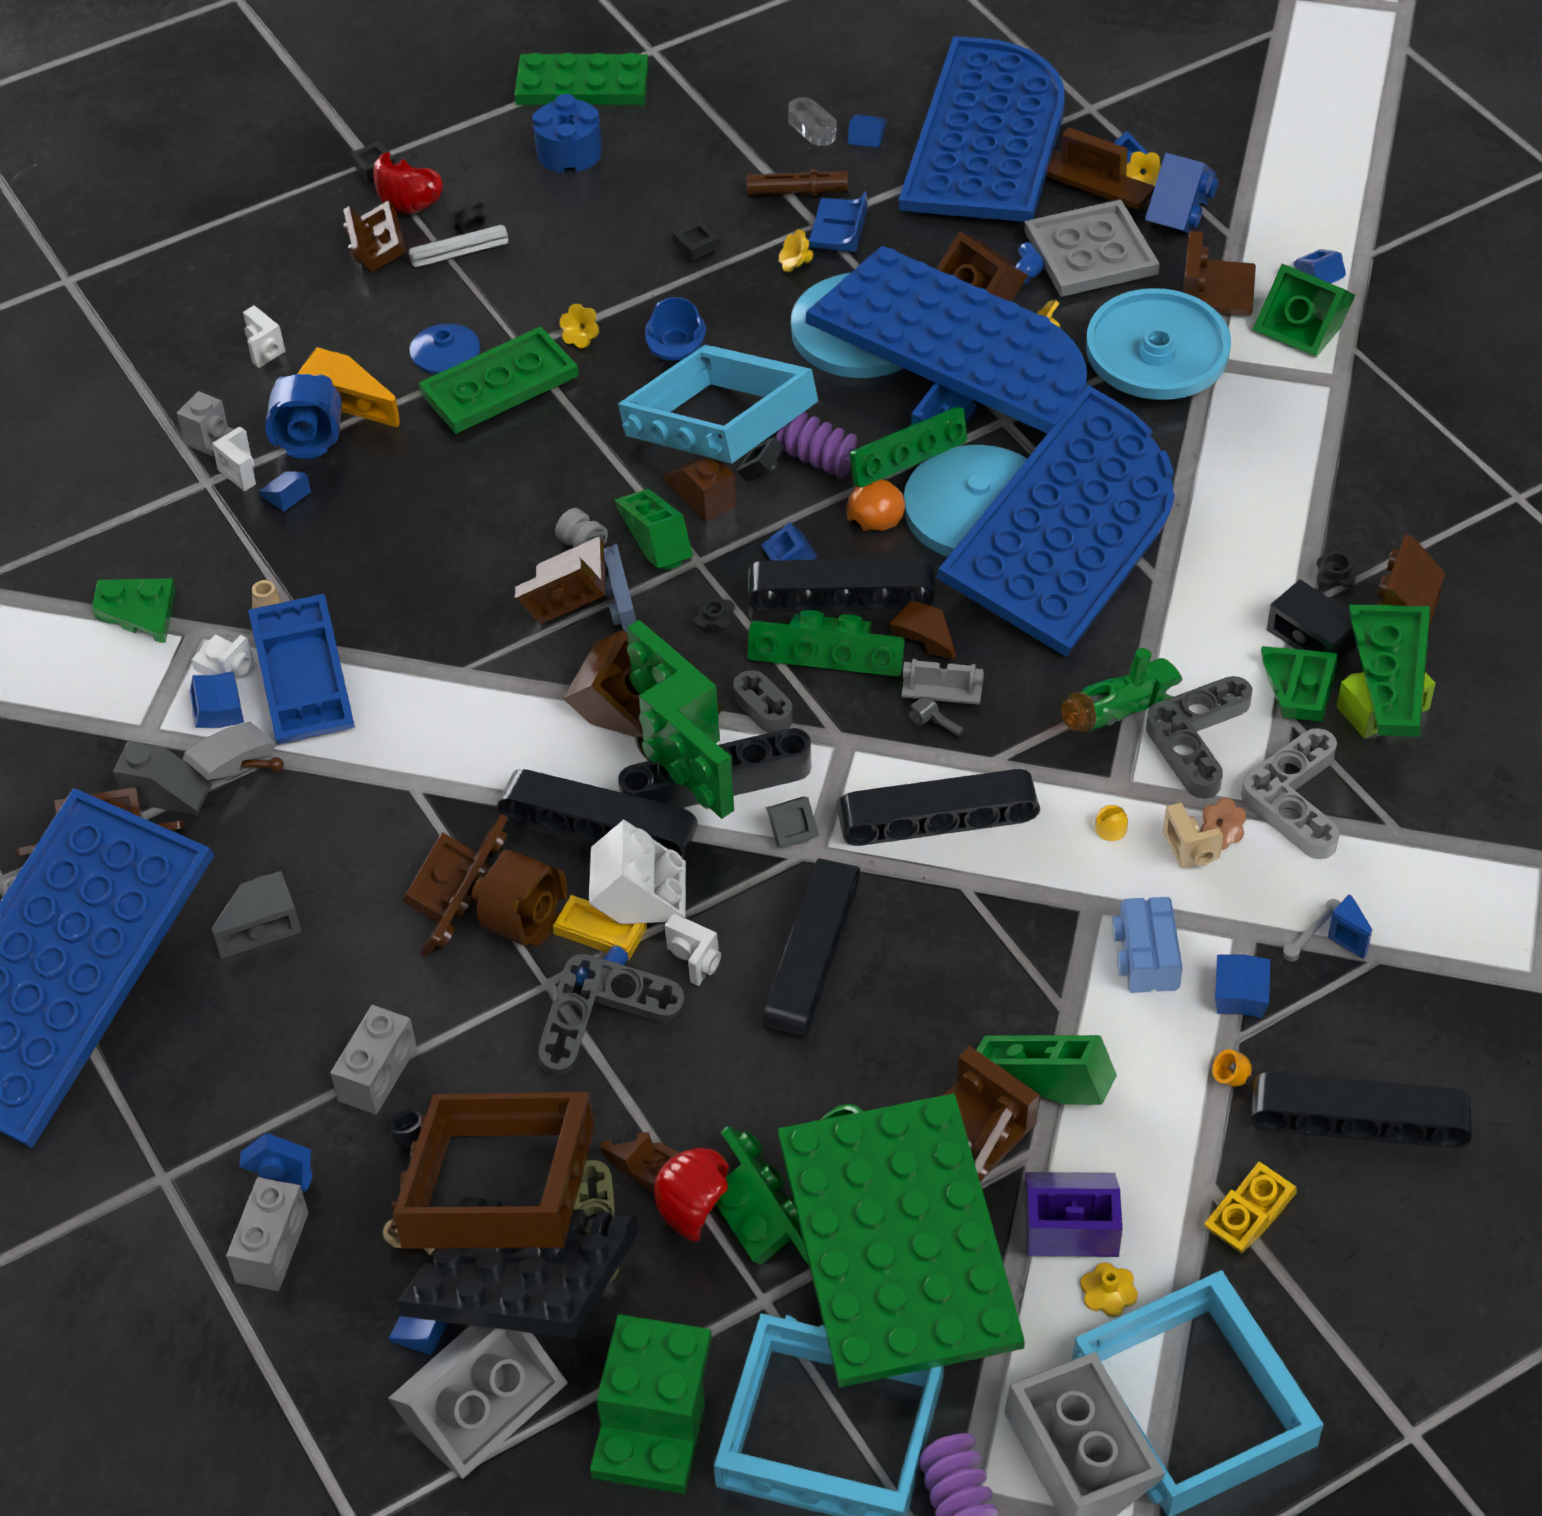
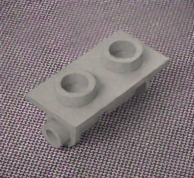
M912 659V662H904V682L901 697L914 699L931 697L935 701L980 705L984 672L983 669H977L976 664L971 666L948 664L947 669H941L940 663L917 661V659Z

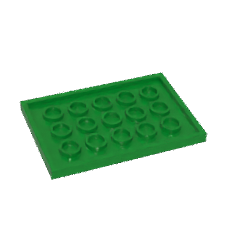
M955 1093L778 1128V1139L839 1388L1024 1349V1335Z

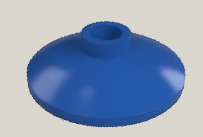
M458 324L431 326L421 331L410 345V355L413 363L419 369L431 374L441 373L480 354V342L477 335L469 328Z

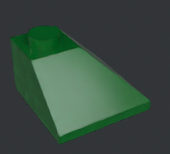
M1281 264L1252 330L1317 357L1340 330L1355 295L1346 289Z

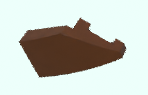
M910 601L889 623L894 636L923 642L927 653L930 655L954 659L957 656L943 610L924 603Z
M649 1132L637 1134L638 1138L635 1141L613 1145L612 1140H607L599 1145L600 1151L605 1158L653 1193L654 1183L660 1169L669 1159L679 1154L678 1151L661 1142L653 1143Z

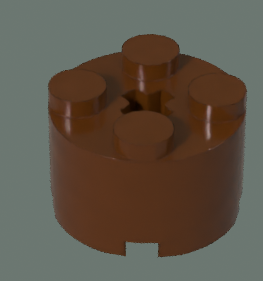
M508 849L503 850L499 854L497 861L488 871L486 877L479 878L472 890V899L477 902V918L481 928L521 945L528 946V944L537 946L542 944L552 934L553 925L560 915L559 912H556L559 898L566 901L567 880L562 870Z

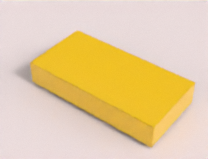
M573 895L570 896L553 925L555 935L606 953L612 946H618L627 953L628 960H630L647 930V923L620 924L589 904L588 900Z

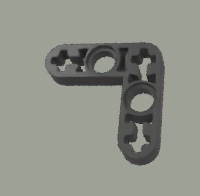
M1237 676L1225 677L1158 702L1148 710L1146 721L1147 734L1186 790L1197 798L1206 799L1218 794L1223 777L1221 765L1197 731L1237 717L1248 711L1251 705L1253 689L1251 684L1244 678ZM1202 704L1207 706L1210 711L1205 714H1196L1189 709V706ZM1171 722V728L1166 723ZM1181 744L1188 745L1194 749V753L1181 755L1176 753L1173 748ZM1197 772H1199L1202 777L1197 778Z
M588 954L574 955L565 964L539 1044L538 1064L544 1072L554 1076L566 1074L572 1069L594 1002L655 1021L667 1022L677 1017L684 1003L682 988L678 983L661 976ZM580 967H586L588 969V976L594 979L586 978L581 995L572 993L576 982V975L570 972H578ZM618 978H627L634 984L635 992L630 997L620 998L612 992V982ZM643 984L649 986L647 995L660 997L662 992H667L670 994V1001L676 1004H668L666 1009H661L658 1007L659 1000L646 996L644 1004L638 1003L642 994ZM567 1004L574 1005L581 1011L582 1018L576 1024L567 1025L558 1018L557 1012L559 1008ZM560 1033L563 1036H567L563 1054L569 1058H561L559 1063L551 1062V1054L545 1051L554 1050Z

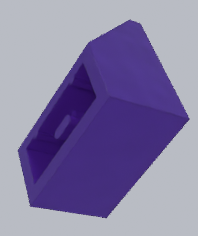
M1025 1172L1027 1256L1119 1257L1123 1225L1121 1191L1115 1173Z

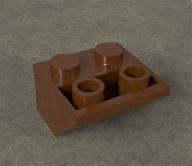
M1405 534L1400 549L1392 548L1387 565V570L1392 572L1391 575L1383 574L1377 597L1384 600L1383 602L1378 601L1376 605L1430 606V628L1440 598L1445 572L1413 536Z

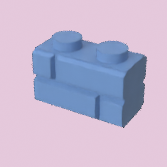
M1150 897L1148 900H1144V898L1124 899L1120 904L1119 916L1112 917L1114 942L1121 941L1123 951H1117L1118 975L1127 976L1128 990L1131 993L1151 992L1153 989H1156L1157 992L1176 991L1180 988L1183 968L1172 899L1169 897Z

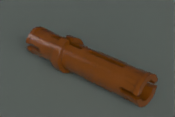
M810 169V172L747 174V196L800 193L818 196V193L827 192L848 193V170L818 172L817 169Z

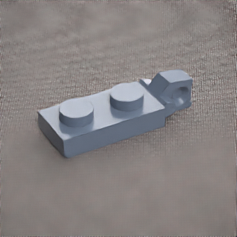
M614 544V546L604 548L607 599L615 597L616 602L608 603L614 626L622 624L623 630L627 633V627L637 620L618 546Z

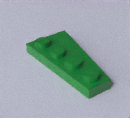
M1349 605L1350 619L1378 735L1420 737L1430 606Z

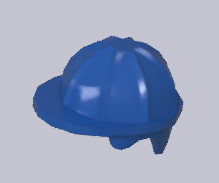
M677 297L667 298L657 303L645 329V338L651 353L661 359L674 361L682 360L698 350L706 335L704 320L700 317L696 306L689 300Z

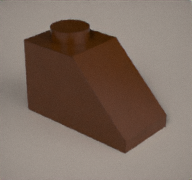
M703 456L664 474V480L705 522L736 507L735 474L720 460Z

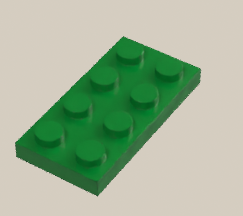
M520 54L515 88L516 105H546L555 101L556 97L562 94H570L574 96L575 100H580L590 105H645L649 68L648 54Z
M540 326L425 379L418 384L420 394L451 430L457 434L578 377L579 373L578 365Z

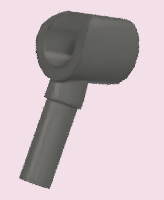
M922 697L911 705L913 710L909 713V717L916 725L922 726L929 720H932L935 724H939L958 737L962 735L964 728L944 717L931 697Z

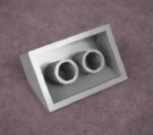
M470 1325L388 1399L414 1435L459 1478L463 1479L559 1392L567 1382L533 1333Z
M1096 1352L1010 1384L1004 1413L1060 1516H1117L1164 1478L1165 1473Z

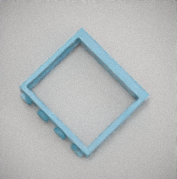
M704 345L618 403L626 436L733 463L817 403L818 397L812 369ZM710 384L764 397L724 426L671 413V411Z
M1222 1270L1086 1332L1074 1340L1072 1360L1096 1352L1099 1359L1103 1361L1209 1311L1287 1432L1176 1485L1134 1418L1165 1473L1164 1478L1149 1489L1146 1494L1154 1505H1161L1167 1516H1174L1317 1447L1324 1425Z
M760 1314L714 1464L716 1487L832 1516H908L920 1470L919 1458L926 1447L943 1381L944 1366L888 1377V1379L924 1387L897 1491L741 1454L772 1351L833 1365L824 1325L817 1327L800 1323L788 1315L783 1319Z

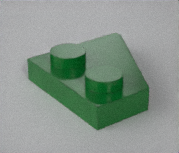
M173 578L97 580L92 605L94 616L96 619L109 624H119L123 629L133 633L140 629L153 634L154 641L166 643L176 589Z
M1262 646V662L1282 717L1323 722L1338 666L1337 653Z

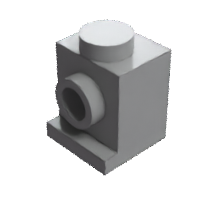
M200 391L176 413L184 444L210 456H214L212 443L234 430L228 427L222 400Z

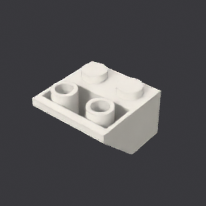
M622 820L591 847L589 904L620 924L667 922L673 913L685 918L686 861L677 852L668 850L653 840L646 831L637 829L625 820Z

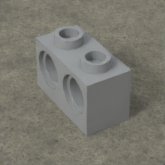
M371 1005L330 1072L339 1102L377 1115L417 1047L409 1017Z
M257 1177L226 1255L236 1283L279 1291L308 1216L307 1206L300 1185Z

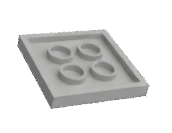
M1122 200L1025 221L1024 232L1030 243L1034 245L1043 258L1044 268L1061 297L1159 274V262Z

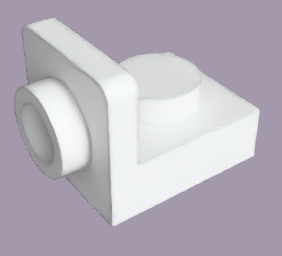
M252 306L243 312L246 323L244 331L248 338L247 343L252 362L259 368L285 352L280 326L256 306Z
M242 427L234 429L212 443L218 471L243 491L256 485L253 472L255 463L250 455L246 431Z
M214 635L191 659L194 670L204 675H217L233 671L236 681L245 675L254 663L249 640L242 635L233 643Z
M673 913L664 925L667 949L678 958L689 960L690 983L699 986L707 974L712 975L719 965L721 952L718 949L717 932Z

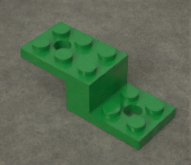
M638 620L627 627V653L631 664V683L641 693L639 695L641 710L639 720L643 730V751L652 762L661 764L669 772L676 784L684 785L690 790L703 808H710L723 819L734 812L731 756L716 744L720 741L716 685L642 621Z

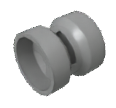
M572 508L559 519L555 529V536L565 545H573L574 548L596 537H600L605 545L608 531L599 522L590 521V517L581 509Z

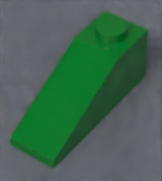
M650 489L614 500L616 508L646 559L658 569L676 568L682 565L683 560L693 557L683 514Z
M985 1035L977 1048L979 1053L1034 1090L1039 1096L1060 1104L1102 1105L1117 1077L1101 1035Z

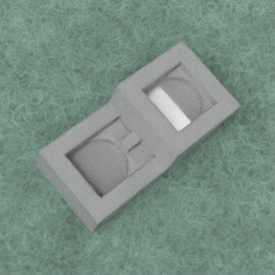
M246 722L221 730L195 744L184 753L183 760L207 780L237 775L244 760L271 756L276 742L252 722Z

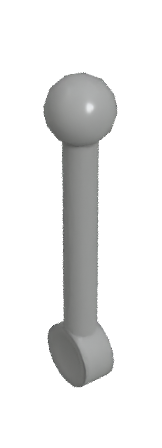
M1328 900L1324 912L1297 941L1284 946V959L1291 962L1298 960L1300 949L1331 917L1333 911L1341 903L1339 900Z

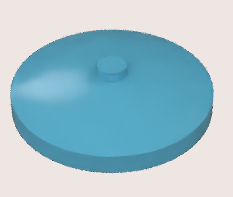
M850 273L833 276L813 285L796 302L791 315L792 340L801 356L813 366L825 372L849 378L879 377L903 369V367L805 323L806 311Z
M1157 288L1130 291L1107 301L1091 318L1086 337L1088 360L1095 372L1104 381L1127 394L1157 400L1191 396L1211 386L1225 371L1231 349V336L1228 326L1213 307L1192 295L1175 290Z
M966 445L954 447L925 460L913 471L905 486L904 514L910 530L925 546L948 557L1027 458L1000 447Z

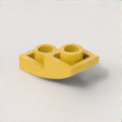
M1258 1162L1235 1192L1230 1190L1205 1222L1204 1227L1237 1251L1243 1253L1271 1225L1297 1193L1296 1186L1261 1162Z

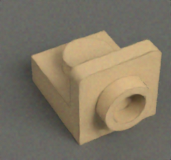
M1182 802L1166 806L1163 832L1181 869L1194 865H1206L1220 858L1223 834L1220 828L1200 832L1196 819L1193 816H1188Z

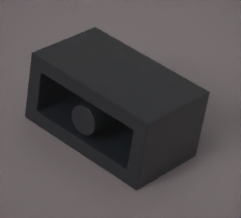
M1301 579L1270 604L1266 630L1295 649L1337 653L1339 661L1357 645L1349 609L1344 608L1324 595L1320 590L1313 588Z

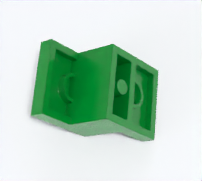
M618 1314L597 1397L601 1428L590 1468L592 1479L681 1494L686 1493L705 1408L702 1380L712 1340L711 1329Z

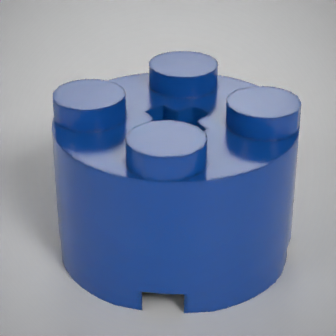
M562 94L557 96L555 101L544 105L533 114L536 152L539 162L545 168L565 173L564 168L575 167V172L590 168L600 159L602 142L599 112L592 105L575 100L574 96L570 94Z
M310 374L283 376L276 380L275 386L270 393L265 423L266 435L275 447L278 444L286 450V454L289 456L309 459L322 456L327 452V448L333 443L335 445L339 437L342 400L339 392L333 386L332 380L325 375L315 376Z

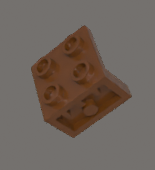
M1189 231L1183 293L1206 302L1218 313L1251 315L1253 310L1256 264L1208 260L1209 247L1202 246L1203 232Z
M596 537L539 563L536 566V578L515 587V598L540 624H543L606 596L604 542L600 537Z
M968 1046L958 1056L957 1082L944 1094L955 1093L968 1141L975 1144L992 1113L1005 1106L1014 1110L1007 1123L1012 1126L1010 1134L998 1149L995 1147L992 1149L986 1160L991 1163L986 1174L987 1176L1037 1124L1039 1094L977 1050Z

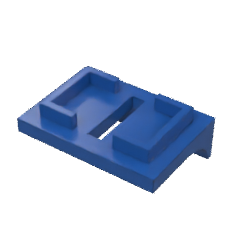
M864 191L863 196L854 200L821 198L809 240V247L856 252L868 208L867 192Z

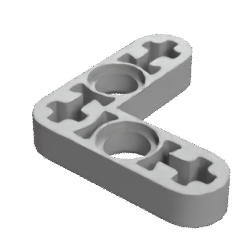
M1320 728L1304 732L1249 771L1243 780L1241 796L1248 807L1306 855L1315 859H1326L1336 852L1340 835L1339 829L1332 820L1295 791L1330 766L1334 760L1337 746L1336 738L1329 731ZM1289 763L1297 766L1300 771L1296 774H1286L1278 767ZM1269 785L1268 791H1265L1263 788ZM1284 808H1292L1297 810L1301 816L1297 819H1286L1281 816L1279 811Z

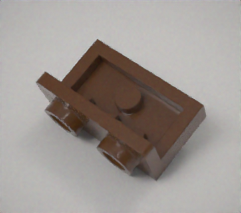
M389 201L361 217L350 206L344 209L346 219L344 229L351 240V244L348 246L349 251L358 263L363 262L373 272L388 262L396 260L406 252L397 212Z

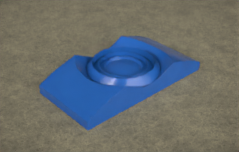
M325 594L249 609L248 612L276 743L282 744L355 728Z

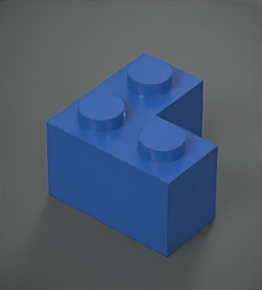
M1165 153L1145 220L1153 225L1189 234L1192 227L1196 228L1200 222L1202 207H1199V204L1207 205L1208 199H1213L1216 194L1219 182L1218 178H1215L1216 172L1203 162Z

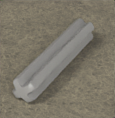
M500 224L412 247L409 249L410 262L414 268L506 245L508 243V233L505 226Z

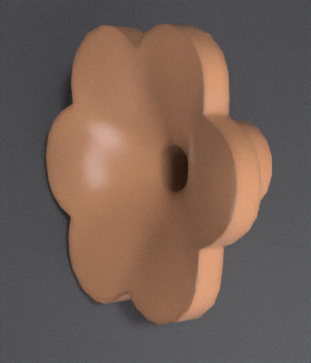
M1221 798L1216 805L1210 804L1204 808L1202 815L1204 823L1201 826L1200 832L1220 828L1223 834L1221 850L1226 849L1230 843H1238L1243 838L1244 829L1242 825L1246 820V813L1244 809L1236 807L1232 799Z

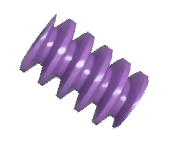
M805 411L779 429L776 438L784 446L781 452L786 451L793 458L799 457L802 462L811 463L817 469H824L827 474H836V477L840 480L849 474L851 470L850 452L856 449L857 436L851 433L844 439V430L840 427L836 428L831 434L832 425L829 422L823 423L819 428L820 419L813 416L807 421V413Z
M961 1433L942 1437L925 1447L919 1458V1466L925 1474L924 1483L930 1491V1502L936 1509L935 1516H998L999 1511L994 1504H985L992 1498L993 1492L987 1486H980L986 1481L987 1474L983 1469L976 1468L981 1463L982 1458L977 1451H970L976 1444L975 1437L972 1434Z

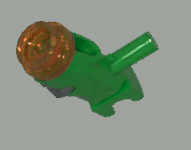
M1139 648L1136 650L1128 675L1107 679L1090 685L1082 691L1070 694L1068 699L1064 700L1061 705L1063 721L1069 729L1082 732L1092 731L1106 725L1110 726L1127 716L1172 698L1173 696L1167 694L1166 691L1172 686L1178 685L1182 681V676L1176 667L1165 658L1150 661L1151 652L1148 649Z

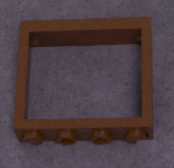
M589 1092L433 1094L427 1114L421 1115V1132L418 1141H413L411 1145V1162L408 1171H403L401 1174L400 1195L398 1200L391 1204L394 1215L391 1227L392 1229H397L401 1248H564L595 1130ZM560 1135L540 1206L429 1207L451 1136Z

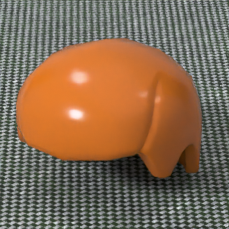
M880 479L862 488L856 486L847 501V519L849 521L856 520L861 525L863 531H885L893 528L904 515V496L897 487L884 479Z

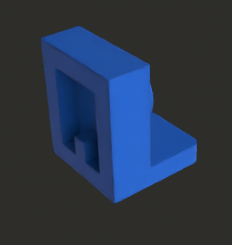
M265 1133L241 1151V1168L257 1173L265 1179L300 1185L302 1193L308 1190L312 1180V1170L310 1169L311 1149Z

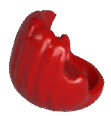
M389 152L382 153L375 161L373 174L378 196L382 203L389 201L397 213L414 214L422 212L432 206L441 196L443 181L441 176L434 170L412 168L404 159H401L398 164H392Z
M694 1148L673 1156L662 1166L654 1183V1197L659 1213L676 1232L693 1242L700 1241L701 1228L704 1226L708 1214L720 1196L728 1189V1183L725 1178L729 1165L719 1152L710 1148Z

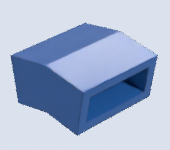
M233 671L217 675L192 676L189 694L195 728H222L244 723L238 687Z
M1217 955L1215 990L1217 1014H1242L1262 1018L1269 1005L1270 959L1249 955Z

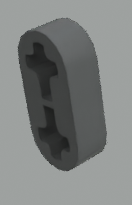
M752 670L742 672L735 678L733 682L735 702L761 729L770 733L791 727L793 722L791 701L764 674ZM768 708H769L773 713H771V714L768 715Z

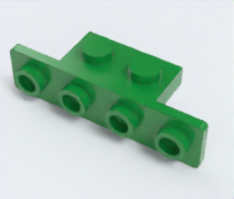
M960 407L952 408L851 451L850 461L854 485L862 488L966 443L968 438L964 409Z
M805 610L800 612V614L795 613L790 624L752 621L749 626L747 656L750 660L896 677L902 673L904 638L870 634L871 622L862 621V618L856 615L846 614L840 615L839 618L823 617L824 614L819 611Z
M727 1126L721 1133L741 1162V1165L725 1178L728 1183V1189L717 1200V1207L753 1262L763 1265L786 1243L792 1240L809 1265L793 1198H789L782 1188L786 1184L783 1176L774 1166L766 1164L760 1155L763 1147L752 1133L747 1130L742 1133Z

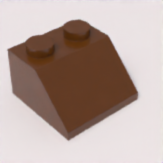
M961 231L936 268L943 273L953 275L959 280L977 288L985 289L987 292L1011 302L1028 276L1027 273L985 243Z
M621 630L593 645L563 699L590 724L635 737L636 733L642 731V725L639 720V715L641 714L639 695L641 693L634 688L630 680L631 664L627 653L628 635L624 630Z

